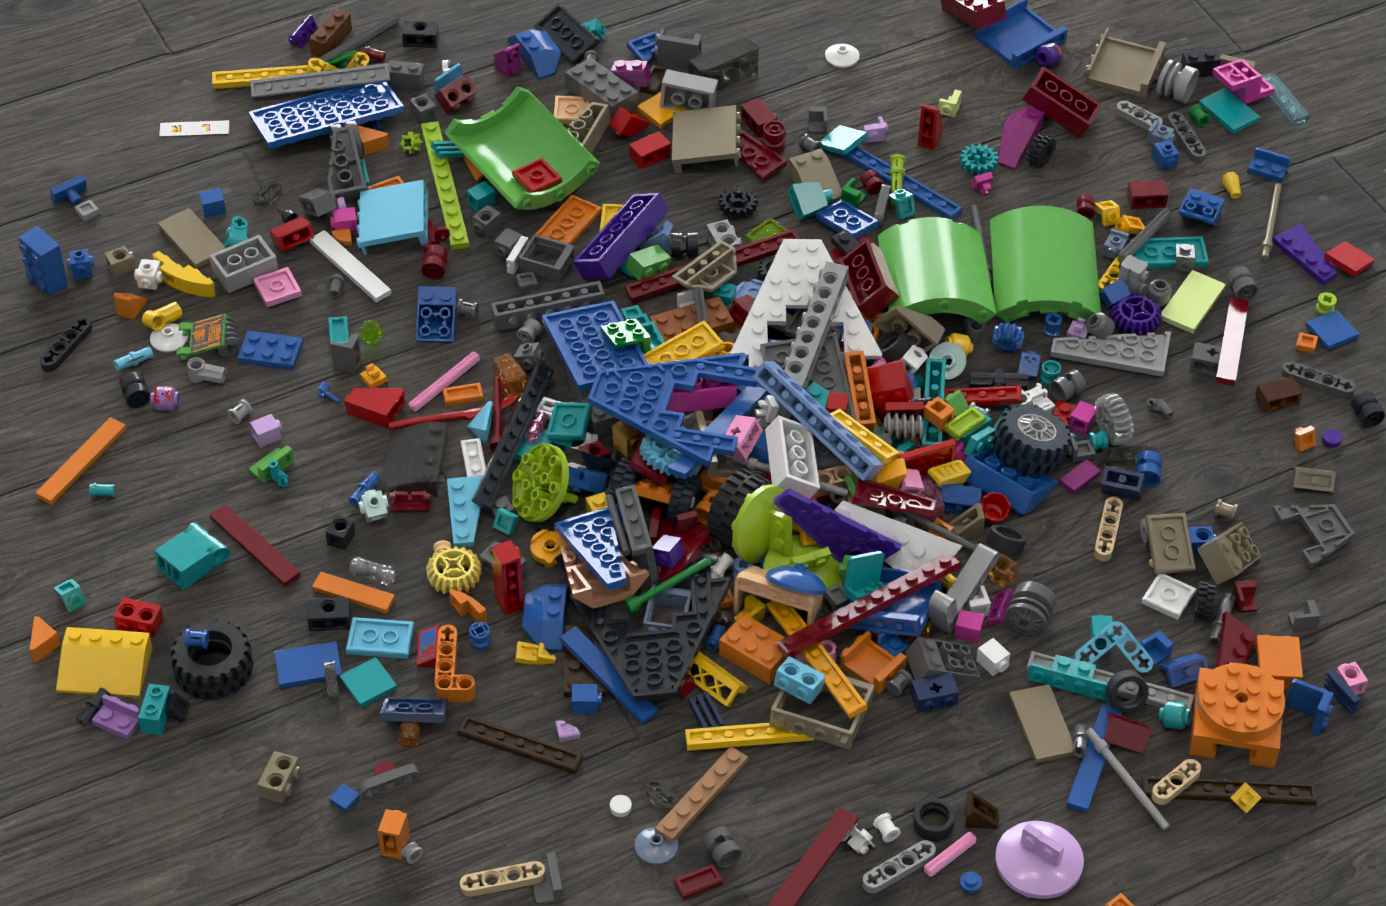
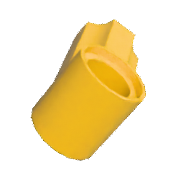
M173 302L155 311H146L142 316V322L145 326L155 331H160L166 324L181 318L183 313L178 303Z

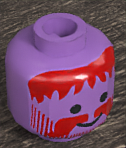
M158 386L154 393L150 395V403L154 404L157 411H174L179 406V392L172 386Z

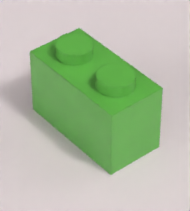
M657 244L631 253L626 269L639 281L666 272L669 268L671 257Z

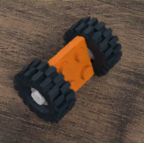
M625 458L621 459L618 467L615 469L609 494L613 495L616 505L618 500L615 489L635 484L638 497L642 496L669 504L667 520L676 524V515L693 511L701 498L702 480L699 478L688 476L686 479H682L679 477L676 483L666 481L665 484H661L647 476L644 478L643 474L629 468L631 460Z

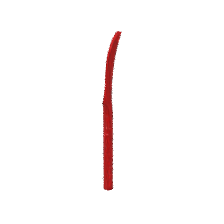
M517 391L501 400V410L509 407L516 401L518 397ZM483 407L388 422L389 430L455 419H472L476 417Z

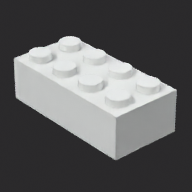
M778 415L765 429L772 485L778 486L785 491L790 488L811 498L820 489L812 432L803 424Z

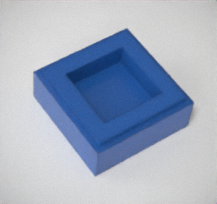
M342 784L329 797V802L346 813L360 799V794Z

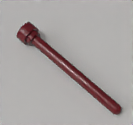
M500 377L494 378V435L490 439V450L493 452L501 438Z

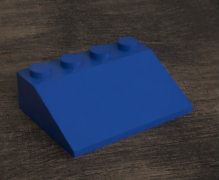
M993 445L983 449L980 453L975 452L967 456L964 463L971 470V474L965 481L967 484L982 488L984 494L991 492L1003 494L1009 500L1014 511L1019 514L1025 515L1033 511L1059 483V481L1045 474L1042 476H1036V474L1028 475L1026 472L1016 471V468L1009 467L1005 461L999 458V454L993 451Z

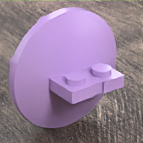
M1028 821L1013 826L1003 834L996 848L995 863L1003 881L1014 891L1028 898L1049 899L1067 893L1077 884L1083 871L1084 857L1077 840L1062 827L1044 821Z

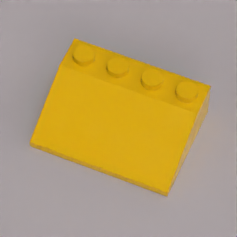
M67 627L62 643L56 691L60 693L95 695L99 688H104L111 696L140 698L152 652L150 634Z

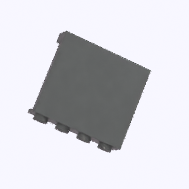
M634 484L615 489L630 543L631 559L638 564V568L641 570L646 569L649 572V576L639 587L641 594L650 590L652 585H659L660 581L652 543Z

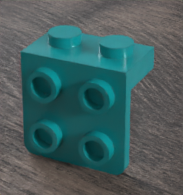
M876 551L851 556L848 559L843 593L853 602L885 586L880 581L884 553Z

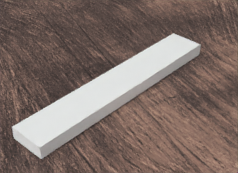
M325 230L315 235L314 239L311 238L310 243L376 303L391 295V289Z

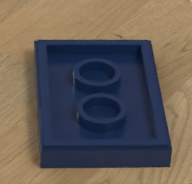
M386 697L380 712V721L444 723L448 709V699Z

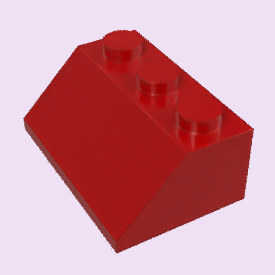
M903 360L867 367L874 411L880 410L887 402L912 401L914 392Z

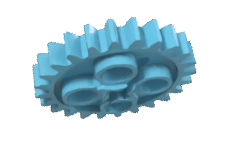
M649 435L643 438L639 448L641 450L640 455L643 456L642 459L648 461L647 465H653V470L659 469L661 474L666 472L667 476L671 475L668 473L669 465L681 454V452L668 445H664ZM702 463L689 475V477H692V474L697 475V472L701 469Z

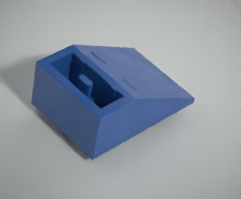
M418 286L416 341L454 342L458 300L456 287Z

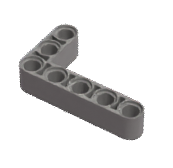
M980 543L948 593L944 594L938 590L933 593L928 604L932 625L948 633L953 631L960 610L966 611L969 600H973L979 590V586H982L997 562L999 552Z

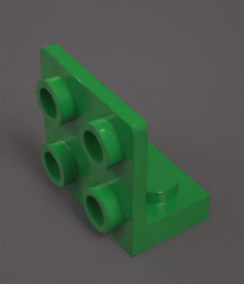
M627 319L626 321L601 326V331L615 348L637 343L643 354L651 350V337L637 319Z

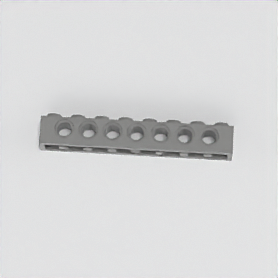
M826 261L824 268L820 269L819 282L815 283L813 287L814 295L808 300V310L802 315V325L797 328L796 341L792 342L790 346L791 354L785 359L784 371L804 390L808 386L849 278L848 266Z

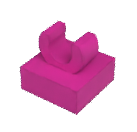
M988 172L975 176L970 184L973 191L980 189L982 195L989 194L988 190L991 189L990 183L993 180L992 173Z

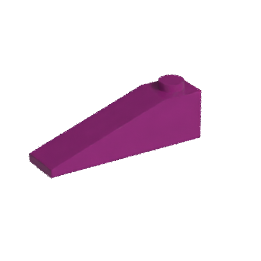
M1027 107L1012 113L1003 126L998 165L1012 170L1016 169L1028 151L1027 148L1030 147L1031 141L1033 142V138L1037 137V134L1042 130L1045 112Z

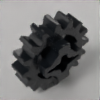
M731 186L730 190L724 189V193H720L719 198L720 211H724V215L730 214V218L736 216L737 219L740 216L746 218V214L753 215V211H756L758 206L757 194H753L752 189L747 191V187L740 189V186H737L734 189Z

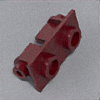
M394 491V493H390V511H430L431 494L426 493V491L412 492L411 494Z

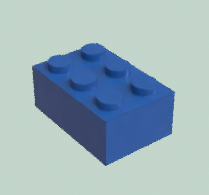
M37 226L19 236V248L23 254L22 261L26 267L27 272L25 274L28 280L35 282L41 291H45L49 295L67 286L68 282L60 245Z

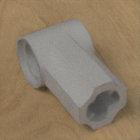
M198 357L191 358L187 363L188 378L191 382L199 383L206 380L224 384L227 368L205 364L204 360Z

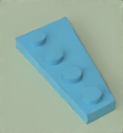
M483 475L447 479L454 547L474 546L481 507L471 500Z

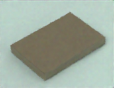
M1186 513L1146 515L1145 522L1154 573L1194 572L1196 568Z

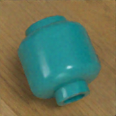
M1168 701L1164 708H1160L1159 720L1163 721V725L1166 728L1183 730L1191 723L1192 710L1188 708L1186 703Z

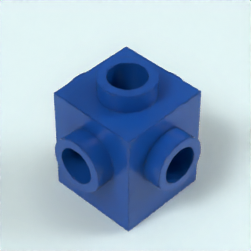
M88 249L69 251L70 259H67L68 270H72L74 280L93 277L92 267H95L94 258L89 256Z

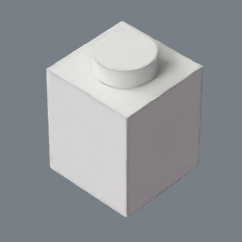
M992 638L978 648L976 661L994 676L1008 668L1010 653Z

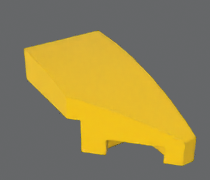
M517 642L515 663L534 665L555 663L556 657L554 655L551 656L545 650V645L542 642L539 643V646L526 642Z

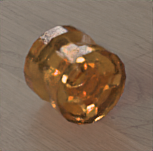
M416 722L401 723L399 728L401 734L398 736L399 744L404 747L417 746L419 744L418 735L420 734L421 726Z

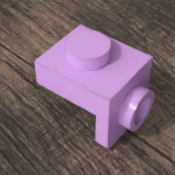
M878 117V124L864 125L863 131L867 133L864 143L885 141V133H888L887 123H884L882 117Z

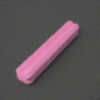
M971 832L966 833L924 866V872L929 877L935 875L976 843L975 835Z

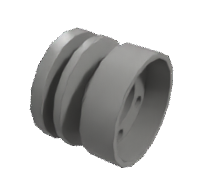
M1170 59L1161 71L1156 92L1160 95L1164 94L1166 97H1170L1173 93L1174 100L1186 104L1196 87L1199 70L1190 66H1186L1182 70L1181 63L1178 62L1176 64V61Z

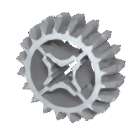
M1109 393L1102 395L1095 401L1096 406H1094L1098 428L1106 432L1109 444L1114 446L1127 443L1133 437L1134 432L1132 427L1134 424L1127 404L1124 403V399L1120 398L1118 394Z

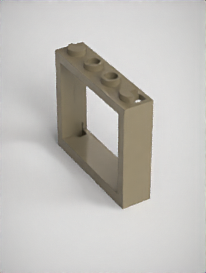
M846 676L869 709L873 700L875 685ZM823 685L822 691L830 693L825 685ZM780 690L771 708L769 725L798 734H805L808 737L850 750L868 709L856 715L850 730H846L783 710L791 694Z

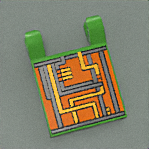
M224 313L193 323H180L178 330H183L184 336L191 334L190 347H179L176 353L177 356L181 355V360L184 361L192 355L225 346L227 315Z

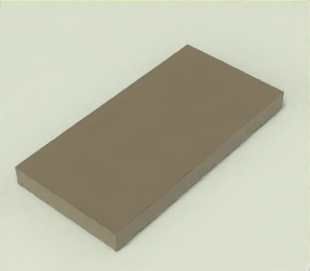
M190 208L158 223L160 230L196 269L210 262L209 255L226 249Z
M1049 684L1009 692L1010 701L1035 763L1074 756V743Z

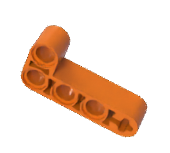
M444 625L438 631L435 670L436 698L448 699V702H470L476 695L475 681L470 675H456L458 653L457 629L453 625Z

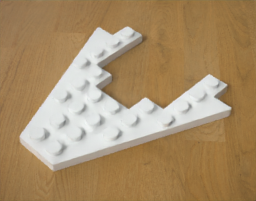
M783 239L731 350V354L745 353V358H748L749 367L759 368L763 363L760 344L768 343L767 325H786V308L808 309V300L814 295V284L819 282L820 269L824 268L826 261L833 263L822 240ZM845 286L831 325L843 326L844 352L864 350L865 359H881L882 353Z

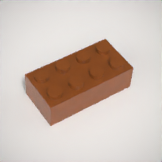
M718 296L705 300L710 328L717 336L721 332L733 334L734 320L721 298ZM695 303L650 316V322L654 321L664 342L698 324Z

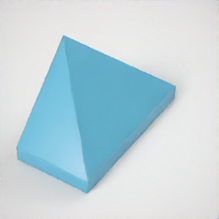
M488 401L467 426L483 443L488 441L493 417L492 401Z

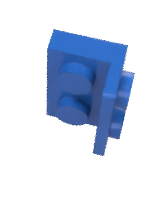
M1256 147L1247 173L1282 183L1288 170L1290 157Z

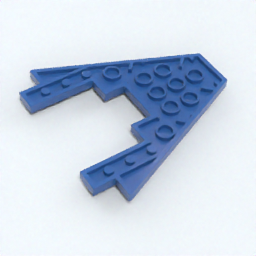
M742 352L600 370L590 391L588 403L655 438L664 445H668L710 467L714 454L734 457L738 445V437L682 428L685 419L684 413L667 411L674 389L694 392L698 378L756 387L758 381L752 376L758 368L743 366L745 353Z

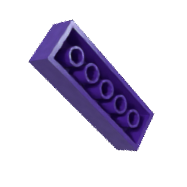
M660 193L633 194L578 255L573 263L583 279L611 278L614 272L624 264L627 257L634 253L635 248L644 241V238L654 230V227L664 219L665 214L669 211Z

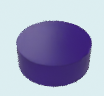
M1327 429L1323 432L1322 443L1325 446L1335 448L1341 444L1342 434L1338 430Z

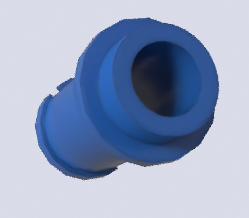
M715 624L710 636L706 638L705 646L708 650L716 651L719 649V639L726 631L722 625Z

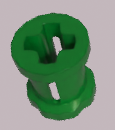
M1200 104L1192 106L1188 111V115L1196 121L1198 127H1204L1210 122L1211 117L1203 111V107Z

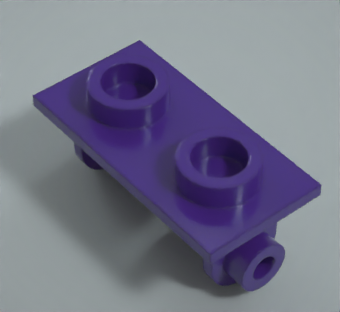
M311 14L306 20L302 21L296 32L289 36L288 41L291 45L298 44L300 49H302L318 29Z

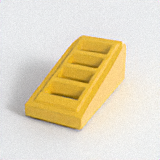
M961 460L951 461L930 468L927 471L938 485L965 483L971 474V470Z

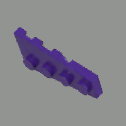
M1301 223L1273 238V243L1321 285L1337 277L1336 270L1329 261L1324 259L1325 255Z

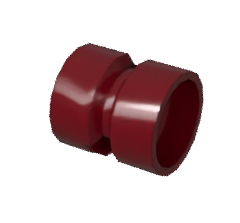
M776 120L766 122L763 127V144L778 154L783 152L786 143V126L784 123Z
M429 245L424 251L421 272L428 279H441L445 274L448 251L443 246Z

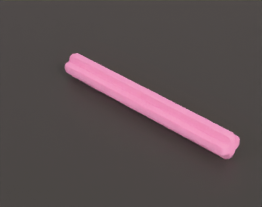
M476 352L470 353L409 402V409L413 412L418 411L439 394L443 388L449 386L480 361L479 354Z

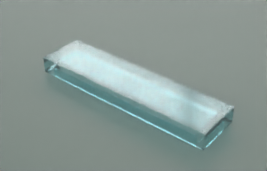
M1275 72L1262 75L1275 88L1274 94L1270 96L1294 124L1309 120L1310 114Z

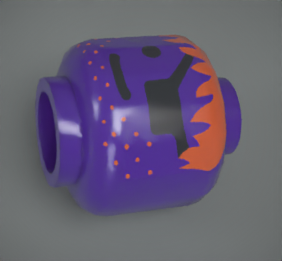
M1055 43L1045 44L1037 50V61L1043 67H1051L1060 62L1062 58L1061 49Z

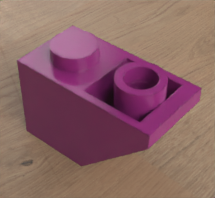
M519 43L494 54L495 68L507 78L521 71Z

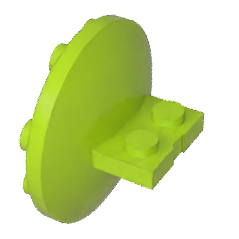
M544 443L533 447L528 453L523 454L518 468L512 475L514 480L512 505L520 517L530 522H543L557 511L561 503H576L578 496L573 491H569L568 462L565 454L559 447Z
M763 485L745 497L736 520L731 525L733 530L732 547L740 559L748 563H759L760 559L766 557L770 548L785 555L793 552L792 517L786 515L774 504V498L785 492L782 488L775 485Z
M792 535V553L785 555L770 548L764 559L763 569L767 571L783 565L794 566L795 563L806 565L807 570L815 573L824 582L826 588L838 583L842 584L841 575H838L839 562L831 556L829 548H822L819 544L803 546L800 544V535Z

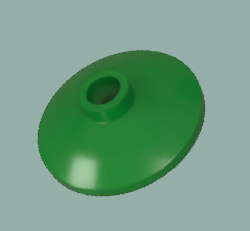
M357 50L339 55L327 61V63L339 65L340 68L349 64L348 60L356 54Z

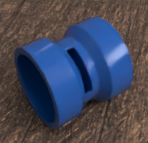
M483 622L472 624L469 629L471 647L477 651L486 650L491 643L489 626Z

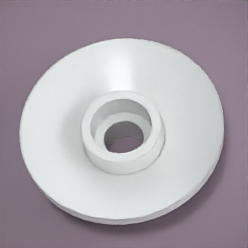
M835 44L826 50L825 58L829 64L835 67L847 68L858 62L859 52L851 45Z
M170 323L166 324L160 331L153 330L150 335V343L158 351L174 352L179 347L185 346L188 336L183 335V330H178V324Z

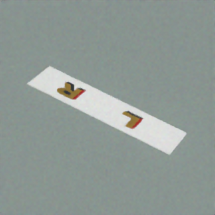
M229 120L160 123L159 136L229 134Z

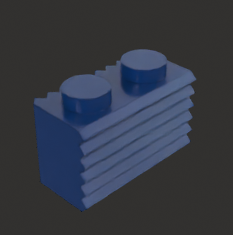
M942 485L939 512L943 511L944 513L961 515L976 503H980L982 488H977L973 485Z

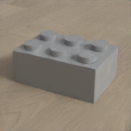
M667 69L662 81L660 107L678 110L672 104L673 102L676 105H683L687 108L683 111L714 108L718 80Z
M260 235L209 255L212 272L228 294L254 283L253 278L278 270L275 254Z

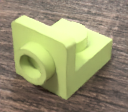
M954 90L953 95L949 96L948 100L940 99L938 108L940 114L951 117L956 116L961 104L962 91Z

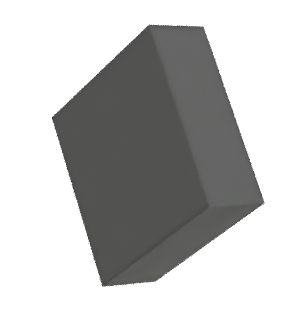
M533 271L515 275L520 292L538 289V282Z

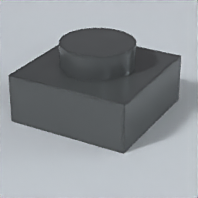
M506 496L495 499L490 509L494 518L496 517L497 510L500 508L514 514V508Z

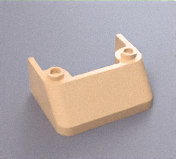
M750 566L738 573L734 586L735 614H738L748 592L808 611L807 626L814 623L817 612L819 610L822 611L823 595L806 594L778 586L766 579L767 570L757 566Z

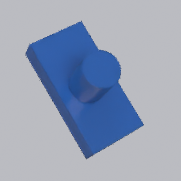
M84 175L52 188L51 200L53 203L57 204L65 199H69L73 206L80 204L82 198L79 193L87 190V181Z

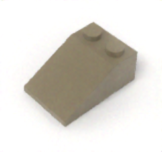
M822 149L789 158L788 174L795 184L819 182L822 190L831 189L833 192V199L828 200V203L841 199L842 189L832 165Z
M895 306L873 323L884 333L896 328L902 329L911 341L909 349L915 345L922 348L925 352L939 343L945 331V328L932 317L900 306Z

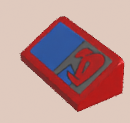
M439 625L419 632L417 667H436Z

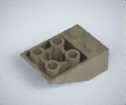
M1242 522L1197 549L1216 585L1237 576L1261 557L1258 547L1253 543L1248 529L1244 527Z

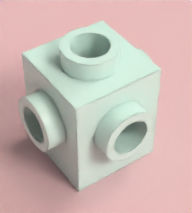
M375 489L364 492L358 505L361 514H365L367 523L386 518L388 513L386 507H389L386 495L383 496L381 490L376 491Z

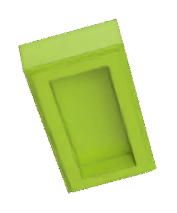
M972 406L945 424L944 430L958 441L985 423L986 417Z

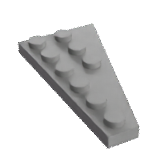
M1171 331L1164 332L1162 335H1155L1152 332L1147 333L1145 336H1137L1135 333L1110 335L1106 339L1096 338V336H1089L1088 339H1078L1077 337L1054 338L1050 357L1163 377Z

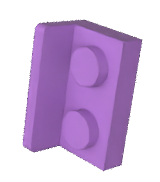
M104 694L102 697L103 706L93 717L92 724L129 740L140 726L138 720L139 708L133 704H126L117 697H110Z

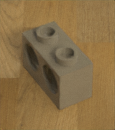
M277 751L273 752L257 784L259 797L284 803L286 797L292 793L295 779H299L301 774L298 757Z

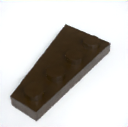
M565 625V633L576 626L590 640L586 625ZM565 647L564 697H572V684H597V693H602V697H606L604 685Z

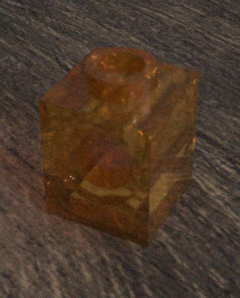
M999 552L997 562L987 578L1004 587L1008 582L1011 583L1016 578L1017 563Z

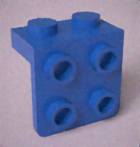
M1293 679L1286 706L1315 717L1311 734L1319 737L1321 730H1326L1329 724V717L1333 710L1331 701L1334 693L1308 684L1305 681Z

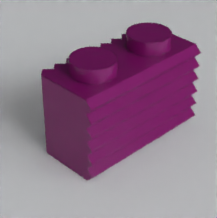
M619 60L614 62L611 69L614 75L631 87H648L652 79L647 61Z

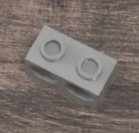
M727 219L707 224L706 238L711 247L721 240L734 248L743 246L741 239L736 236L734 226H731Z

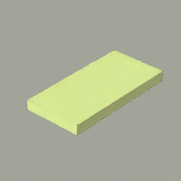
M1192 270L1162 311V321L1193 334L1224 291L1226 284Z

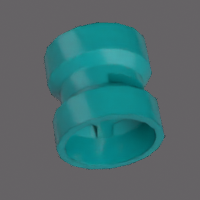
M1053 360L1043 363L1040 382L1044 386L1050 387V382L1059 377L1061 372L1060 364Z

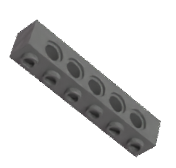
M596 281L491 303L492 321L496 332L523 327L524 322L528 318H533L542 323V315L603 303L605 302V293L601 282Z

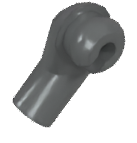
M1154 398L1147 400L1146 405L1149 410L1161 412L1167 419L1174 415V412L1165 401Z

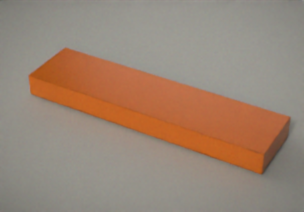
M320 572L312 585V590L334 598L349 597L350 603L385 614L388 613L395 601L394 594L324 572Z

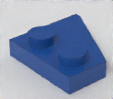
M654 31L627 41V48L638 60L649 62L655 56L657 48L655 38L659 33Z

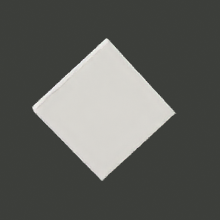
M1158 574L1142 598L1141 604L1179 620L1195 595L1196 588L1165 574Z

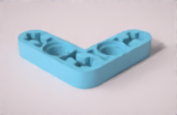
M1118 621L1110 623L1075 653V660H1079L1081 658L1080 653L1090 651L1087 646L1091 645L1092 649L1098 653L1096 656H1094V653L1088 656L1089 661L1087 663L1092 664L1116 645L1137 671L1148 672L1153 667L1151 656L1128 628ZM1113 626H1120L1122 628L1120 630L1121 635L1116 634L1112 636L1111 639L1114 641L1111 643L1104 633L1107 632L1109 635L1114 631ZM1098 638H1103L1106 641V647L1103 650H1098L1095 647V641ZM1127 641L1135 643L1136 649L1134 652L1128 653L1125 651L1124 645ZM1139 650L1142 651V654H1139L1141 659H1148V662L1146 663L1148 666L1147 668H1140L1138 666L1140 664V661L1136 657L1134 658V660H1132L1131 658L1132 656L1136 655L1139 652Z

